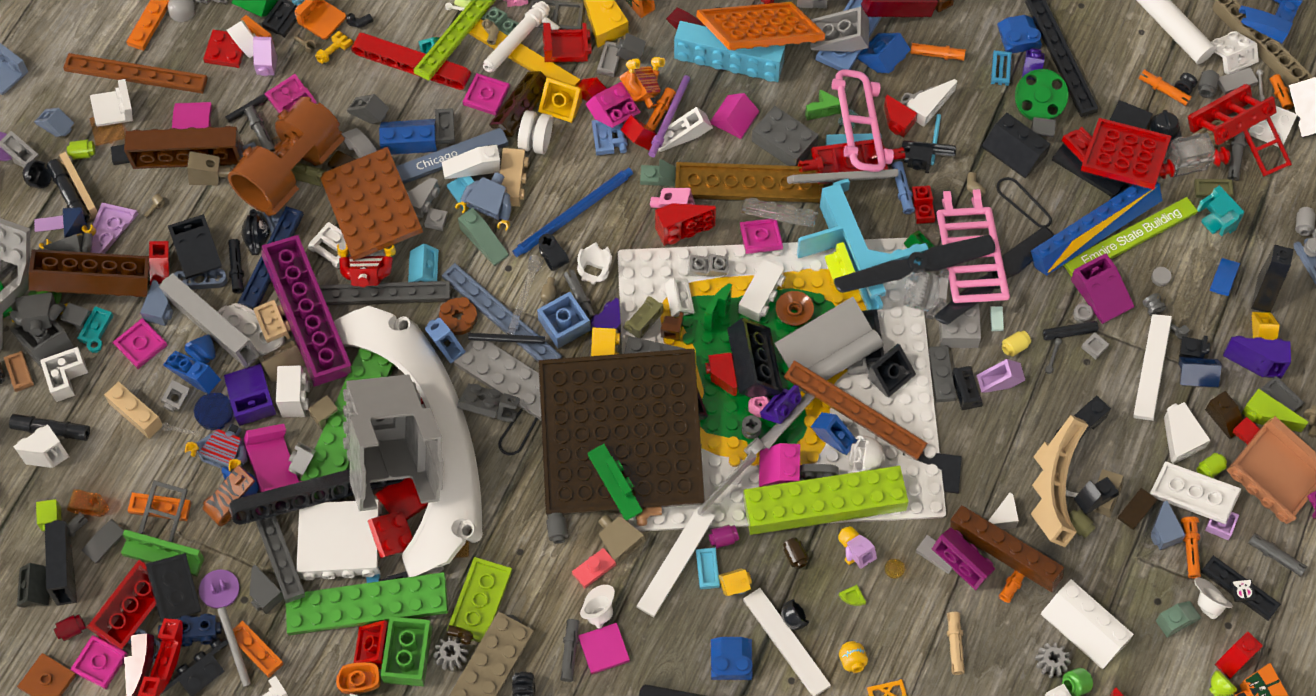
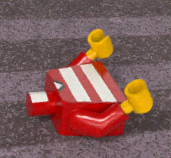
M338 244L337 254L341 257L339 258L341 275L347 280H351V286L366 287L379 285L381 280L391 273L393 262L391 256L396 253L395 246L392 245L390 249L388 247L384 248L386 256H365L353 261L351 256L346 257L349 253L347 245L346 249L341 250Z

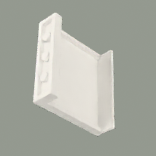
M375 500L377 509L359 511L356 501L326 502L299 509L297 573L303 580H314L320 577L323 579H334L339 576L354 578L357 575L373 577L376 574H380L378 550L367 522L369 519L379 517V514H382V506L379 500Z

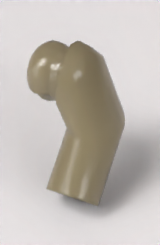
M969 172L967 174V190L972 193L973 190L980 189L981 197L984 196L986 189L976 182L977 174Z

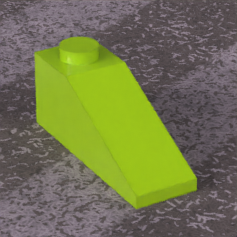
M1260 389L1256 391L1242 411L1245 417L1260 425H1264L1274 416L1291 431L1302 432L1308 424L1307 420Z

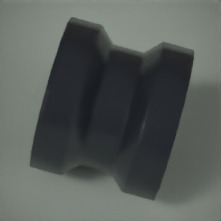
M1183 73L1174 87L1190 95L1192 88L1197 85L1198 81L1192 74Z

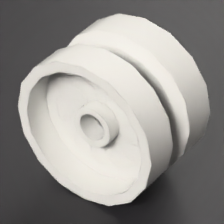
M526 110L519 128L518 149L529 151L533 146L535 153L544 155L550 143L553 116L542 113L538 118L536 112Z

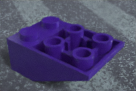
M1244 336L1231 337L1223 352V356L1261 377L1274 378L1277 376L1281 379L1291 364V343L1283 339L1267 340L1262 337L1245 338Z
M261 364L224 375L229 399L239 426L276 415Z

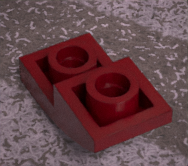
M678 7L666 18L675 29H678L680 21L705 26L696 17Z

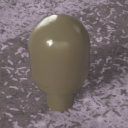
M548 277L547 284H544L541 290V300L547 304L554 301L557 290L556 286H554L555 278Z

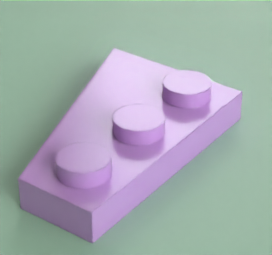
M101 203L93 222L96 233L93 236L91 253L105 254L138 215L137 210Z

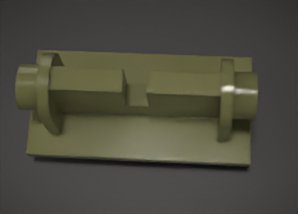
M297 163L291 169L296 180L319 187L322 185L320 177L322 173L326 172V170L302 163Z

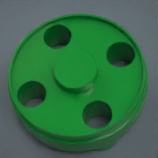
M1037 69L1021 78L1015 89L1014 97L1018 112L1028 120L1033 121L1034 117L1054 120L1065 109L1069 93L1065 81L1059 74L1048 69ZM1032 77L1035 79L1036 83L1034 85H1028L1026 82V78ZM1058 81L1061 84V88L1054 89L1052 82ZM1028 102L1031 105V109L1028 111L1024 110L1022 103ZM1053 106L1056 108L1057 113L1051 115L1048 113L1047 108Z

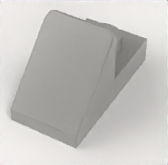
M12 131L0 141V147L19 166L25 167L28 162L35 160L39 156L38 153Z

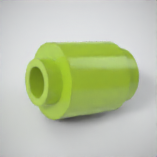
M88 139L71 141L69 146H67V154L73 160L91 158V156L96 154L94 142Z
M1213 453L1199 463V466L1196 468L1197 473L1214 478L1227 468V461L1223 455Z

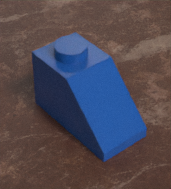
M821 412L811 426L822 441L844 455L849 453L852 443L855 444L858 441L836 414Z

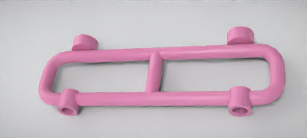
M840 70L837 72L836 78L832 80V89L838 90L848 146L844 148V157H850L853 166L859 170L879 172L884 169L885 164H891L894 157L892 149L883 150L873 97H878L880 83H870L869 78L860 71ZM843 77L858 78L863 82L869 117L849 115L845 93L846 82L843 80ZM851 122L871 125L878 164H866L858 160V147H855Z

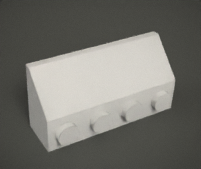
M1072 579L1055 595L1041 613L1046 620L1101 669L1107 666L1134 635Z

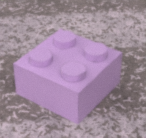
M1231 512L1226 524L1209 518L1205 531L1229 540L1239 515Z

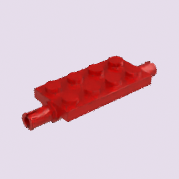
M874 139L856 141L855 147H858V160L866 164H878ZM847 143L813 147L811 149L813 159L798 162V167H802L799 169L800 173L814 170L816 174L863 170L854 167L850 157H844V148L848 146ZM903 147L892 149L894 152L893 160L905 158V153H902V151H905ZM885 164L883 170H888V164ZM818 182V185L834 182Z

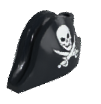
M251 209L249 211L250 215H247L242 225L241 235L251 255H259L262 245L268 239L269 228L260 212Z

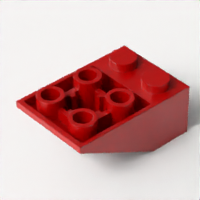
M671 203L656 209L655 229L663 245H672L683 238H691L696 233L711 230L715 226L716 207Z

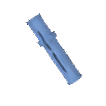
M897 161L891 166L892 169H898V176L895 177L899 192L898 199L901 201L903 213L911 214L915 210L912 202L913 194L909 190L903 162Z

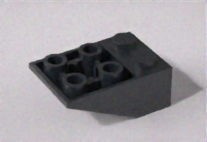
M204 214L168 225L186 279L222 268Z

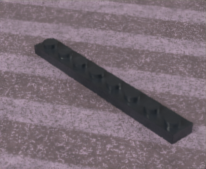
M1025 0L1026 6L1041 33L1058 72L1067 85L1068 92L1080 117L1097 113L1099 108L1046 0Z

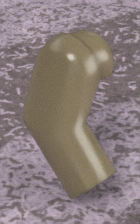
M485 19L482 22V27L489 34L487 43L495 45L499 28L493 21Z

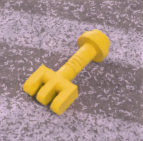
M341 31L336 32L331 37L333 44L325 50L320 49L315 55L317 61L321 64L327 63L329 55L339 47L345 51L353 44V40L348 39Z

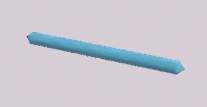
M940 114L936 115L933 143L936 144L941 120ZM932 154L931 165L935 162L936 154Z

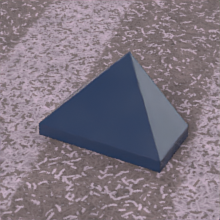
M63 208L64 238L79 233L85 234L82 231V226L85 225L88 230L89 228L83 209Z

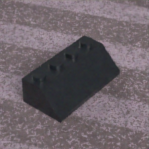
M742 317L727 328L739 394L750 398L782 394L783 389L771 329Z

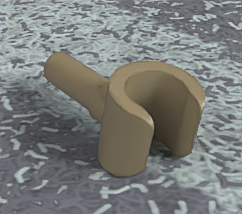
M298 36L294 37V40L305 46L307 53H311V48L308 46L316 48L313 40L304 41Z
M155 194L152 197L154 204L144 214L146 218L157 208L165 206V201L160 194Z

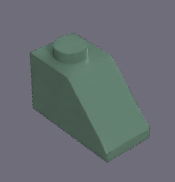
M1187 601L1178 603L1160 613L1156 622L1168 638L1200 620L1201 616L1192 603Z

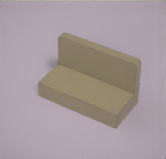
M293 341L258 358L271 382L277 380L278 366H305L301 353Z

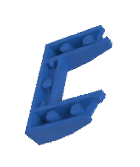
M1274 0L1279 3L1275 15L1241 5L1239 13L1246 14V18H1243L1241 23L1283 43L1289 34L1293 19L1303 0Z

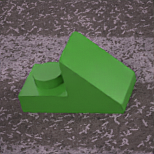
M820 90L819 102H812L806 105L805 116L807 121L842 113L840 101L833 95Z

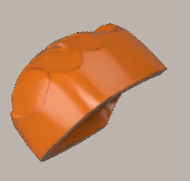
M364 662L344 665L336 678L337 688L341 693L348 695L350 693L357 695L370 692L380 687V671L374 663Z

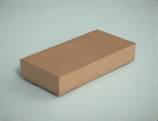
M23 351L3 357L15 392L34 386Z

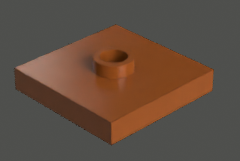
M42 653L17 687L30 696H62L76 677V674Z

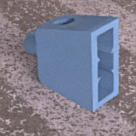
M441 318L429 321L425 330L450 364L466 353ZM446 340H449L451 342L450 346L446 347L443 343Z

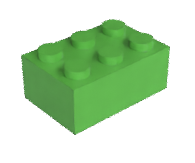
M389 617L381 670L383 683L424 687L432 635L430 620Z

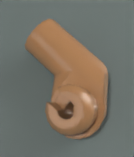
M643 508V512L637 515L635 519H637V525L645 526L650 516L662 515V508Z

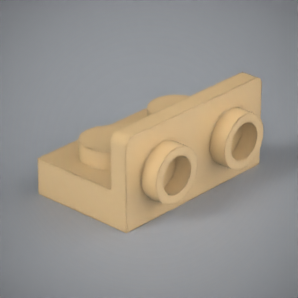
M275 300L253 308L267 343L286 336L287 340L291 338L289 323L284 321L282 317L285 315L281 305L277 306Z

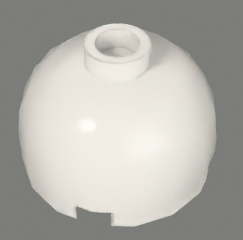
M857 436L855 439H858L856 444L852 443L849 455V464L854 467V470H851L852 473L879 469L885 461V453L880 443L868 436Z

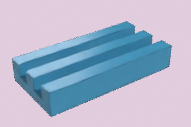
M993 51L991 84L996 82L998 85L1005 83V86H1009L1012 52ZM997 55H1000L999 77L996 78ZM1004 56H1007L1006 78H1002Z

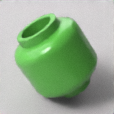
M1076 668L1064 674L1062 684L1066 686L1071 696H1081L1092 690L1093 679L1086 669Z

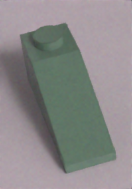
M473 207L458 218L460 230L494 266L509 256L485 220Z

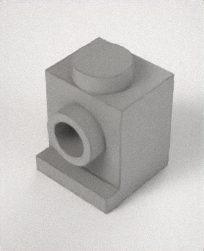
M172 380L161 400V403L164 404L163 407L171 412H174L175 409L179 411L190 392V388ZM173 395H177L179 398L175 402L171 400Z
M298 442L288 460L291 462L288 470L296 475H299V473L303 475L316 450Z

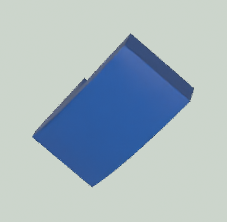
M1222 258L1210 291L1229 296L1240 263Z

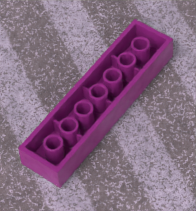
M295 235L262 245L263 261L313 386L315 387L348 376L351 373V363L299 236Z

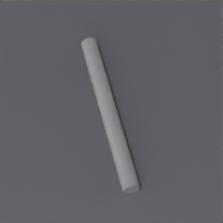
M219 608L217 610L243 687L251 685L226 608Z

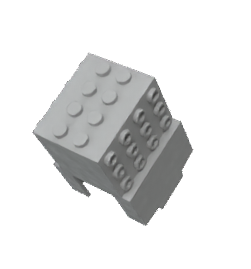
M410 374L346 381V389L343 390L344 401H346V405L343 406L344 417H346V422H343V430L346 438H343L344 449H347V459L350 461V484L359 511L378 508L370 486L371 482L411 478L413 479L421 504L439 501L440 490L443 487L442 436L431 408H425L424 404L421 405L420 393H416V383L412 382Z

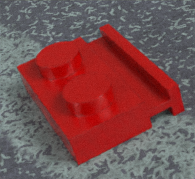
M1080 127L1079 130L1076 129L1064 135L1061 141L1083 162L1092 136L1083 127Z

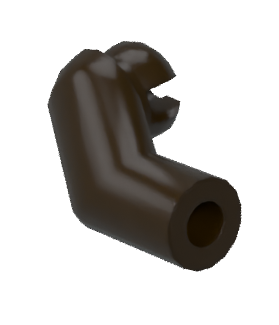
M449 625L447 635L461 638V643L464 645L471 643L473 639L471 631Z

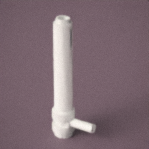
M543 1L535 3L532 9L525 14L524 19L485 59L483 68L487 72H494L527 35L541 23H550L552 30H560L557 24L547 18L550 12L549 6Z

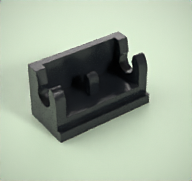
M972 366L954 368L952 376L961 410L982 407L983 403L973 376Z

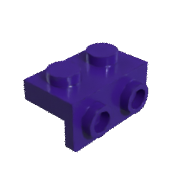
M794 385L790 390L783 389L782 394L775 395L760 412L761 418L781 424L802 400L799 386Z

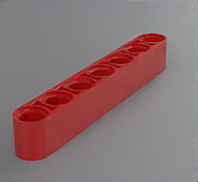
M359 33L351 47V51L360 57L416 75L414 74V68L426 55L425 53L365 33ZM445 61L430 80L463 90L471 76V71L464 66Z

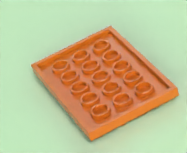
M792 2L697 10L696 17L728 50L752 49L753 47H769L771 45L784 46L785 44H801L802 42L815 43L825 39V33Z

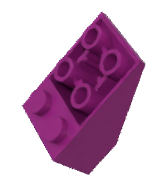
M1106 253L1074 269L1071 277L1072 283L1087 304L1092 307L1093 312L1102 324L1134 308L1117 267Z

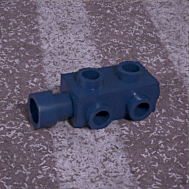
M202 614L200 617L185 615L176 619L183 621V628L188 627L186 630H183L181 646L184 647L191 646L193 642L201 641V644L209 645L218 638V634H222L221 622H218L216 616L212 614ZM162 625L158 626V634Z

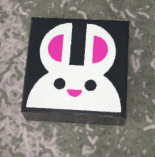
M1252 579L1230 582L1234 602L1256 599Z

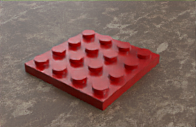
M1099 118L1082 163L1081 171L1154 190L1171 136Z

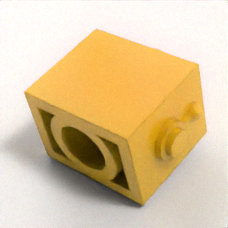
M741 568L718 575L723 594L726 596L742 594L751 589L750 584H752L749 572H746L745 569Z

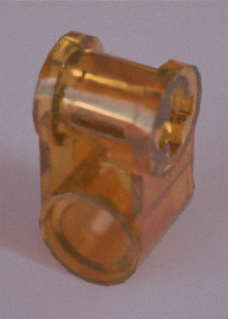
M79 489L73 490L67 506V510L72 513L78 514L80 512L96 517L104 516L109 509L107 502L103 500L100 494Z

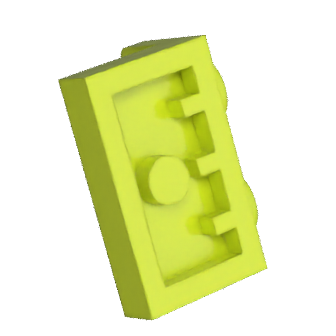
M844 242L836 244L835 252L825 256L833 282L835 278L855 272Z

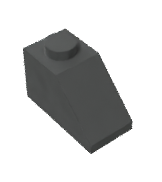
M375 94L356 97L347 109V112L368 123L382 122L386 118L389 107Z
M254 565L251 571L249 593L253 600L251 604L258 612L262 610L267 614L284 597L282 592Z

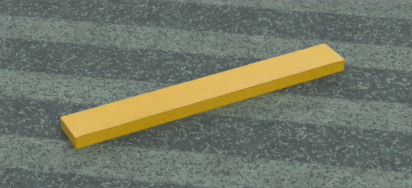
M480 19L468 34L495 50L508 35L499 31L496 44H488L489 34L482 27L483 20ZM521 43L508 56L509 59L529 71H541L546 78L550 77L574 86H578L580 83L579 78L552 62H545L544 57Z

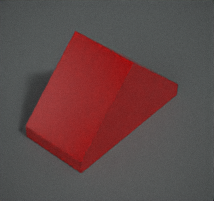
M597 77L582 79L577 86L582 90V99L587 102L594 95L607 89Z
M632 115L629 116L620 129L633 143L649 151L652 146L651 142L654 136L657 135L654 130Z

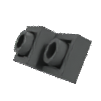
M110 519L81 551L95 563H99L107 552L121 540L124 529L113 519Z

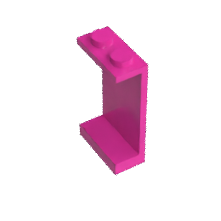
M284 423L247 430L243 441L260 492L299 482L297 475L288 470L291 462L288 461L290 454L284 440L286 433Z

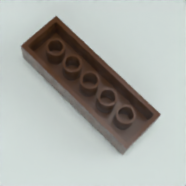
M233 126L216 128L190 127L188 129L170 128L165 130L136 129L126 131L124 151L133 169L188 167L190 152L220 157L221 166L237 165L242 158L244 145L237 127Z
M32 249L29 266V290L147 297L149 256Z

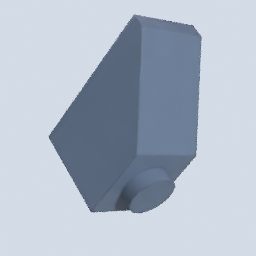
M60 108L45 109L34 121L36 125L56 137L68 135L72 130L71 126L74 124Z
M153 280L140 314L146 322L166 326L168 320L172 318L173 310L166 296L159 288L158 282Z
M1164 501L1160 507L1151 531L1152 542L1158 546L1159 550L1181 543L1185 537V533L1168 501Z

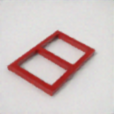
M1270 117L1265 120H1267L1275 140L1256 148L1248 130L1243 131L1263 177L1292 165ZM1277 143L1286 163L1266 171L1258 151Z

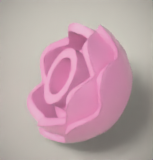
M767 396L751 398L748 402L749 412L761 418L760 412L769 403L770 399Z

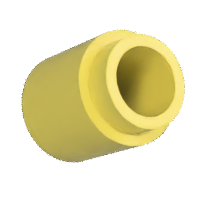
M1017 331L1002 341L1003 352L1011 357L1028 348L1029 344H1031L1030 336L1025 331Z

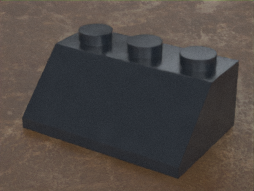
M1006 113L995 124L984 141L982 148L1026 178L1048 155L1051 143L1012 115Z

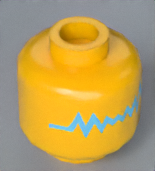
M849 641L842 645L839 657L843 668L853 673L861 672L868 663V657L863 645L855 641Z

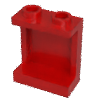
M543 23L544 61L588 62V54H591V43H588V40H590V30H587L586 23H582V29L551 30L550 23Z

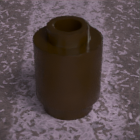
M796 537L784 542L783 551L791 567L800 569L806 566L810 558L802 542L798 541Z

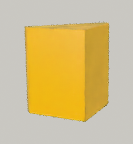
M547 77L538 112L572 123L582 103L581 88Z

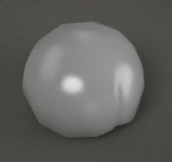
M169 0L168 12L170 18L174 21H188L195 15L193 0Z

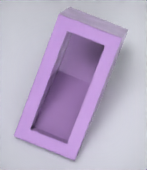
M253 37V58L257 75H275L277 54L272 37Z
M1009 359L977 375L982 393L1009 389L1025 381L1021 363Z

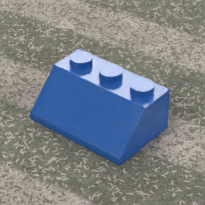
M435 119L381 122L379 128L380 148L388 147L391 155L436 152Z

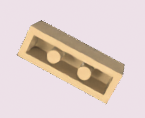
M503 148L500 174L505 178L501 185L506 187L507 193L510 195L511 206L520 207V202L524 200L525 189H522V186L526 184L527 173H524L529 165V157H526L525 149Z
M119 381L104 394L108 403L148 439L163 427L159 416Z

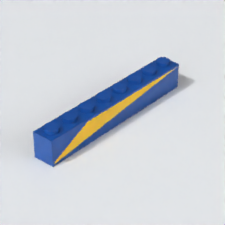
M1156 183L1154 190L1132 185L1031 250L1035 268L1047 276L1163 201L1160 183Z

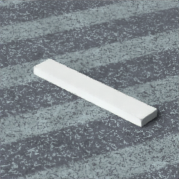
M1152 314L1134 410V418L1154 421L1172 316Z
M700 506L696 508L637 605L638 609L652 617H655L715 519V515L707 510L703 514L698 515Z
M761 588L743 598L745 604L810 694L818 696L830 688L831 684L791 629L783 622L782 617Z

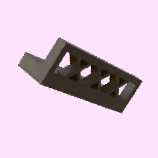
M541 71L527 72L490 122L491 128H501L508 137L514 136L520 128L524 112L526 110L532 111L542 97L546 76Z

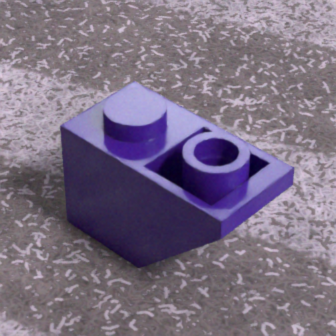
M1035 48L1026 50L1022 77L1033 70L1043 69L1044 53H1041V50Z
M615 298L612 302H607L603 311L592 318L591 331L592 328L617 329L618 333L621 332L618 298Z

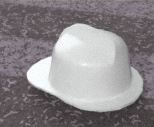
M1200 577L1194 579L1195 585L1200 590L1198 605L1203 613L1211 619H1216L1226 608L1233 607L1212 583Z
M600 585L592 589L586 596L581 609V617L587 619L589 623L596 625L598 629L602 628L603 624L610 620L613 615L612 602L615 595L613 587L610 585Z

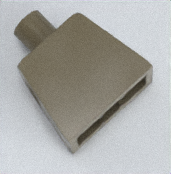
M196 152L189 153L187 167L189 185L217 186L219 185L220 177L228 178L231 167L220 166V157Z
M604 515L599 520V524L604 528L599 533V536L617 565L647 541L639 530L621 516L613 521L608 515Z

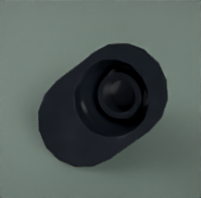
M1163 110L1162 113L1151 118V131L1171 136L1167 152L1176 150L1182 142L1178 118L1173 113L1167 112V110Z

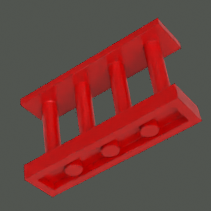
M1244 84L1188 115L1190 131L1196 133L1200 129L1206 128L1214 132L1215 144L1220 145L1277 113L1275 99L1271 96L1261 102L1252 97L1251 86ZM1247 104H1250V105L1253 106V107H1251V108H1249V109H1247V110L1244 109V108H1242V107H1244V106L1247 105ZM1233 112L1238 113V115L1233 118L1227 116ZM1218 119L1224 122L1219 126L1212 124L1213 121Z

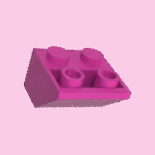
M622 81L594 95L586 103L594 119L611 128L626 121L630 115L636 116L641 113Z

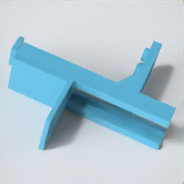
M847 178L834 182L832 186L822 188L820 209L829 229L800 237L798 239L797 257L802 258L836 248V244L844 242L854 270L857 272L891 260L908 259L912 253H924L928 250V247L924 243L914 244L904 250L897 249L892 253L869 250L844 194L845 191L849 190L850 181ZM916 259L914 260V263L920 265L921 262H917ZM883 284L858 289L867 310H880L883 308V302L880 298V295L883 297L886 294Z

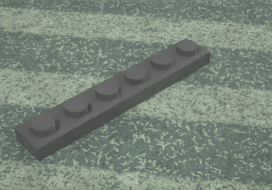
M276 516L255 521L285 602L289 603L305 597Z

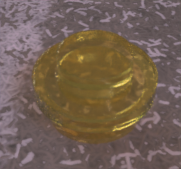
M890 559L886 562L884 569L888 577L897 579L904 574L905 566L898 559Z

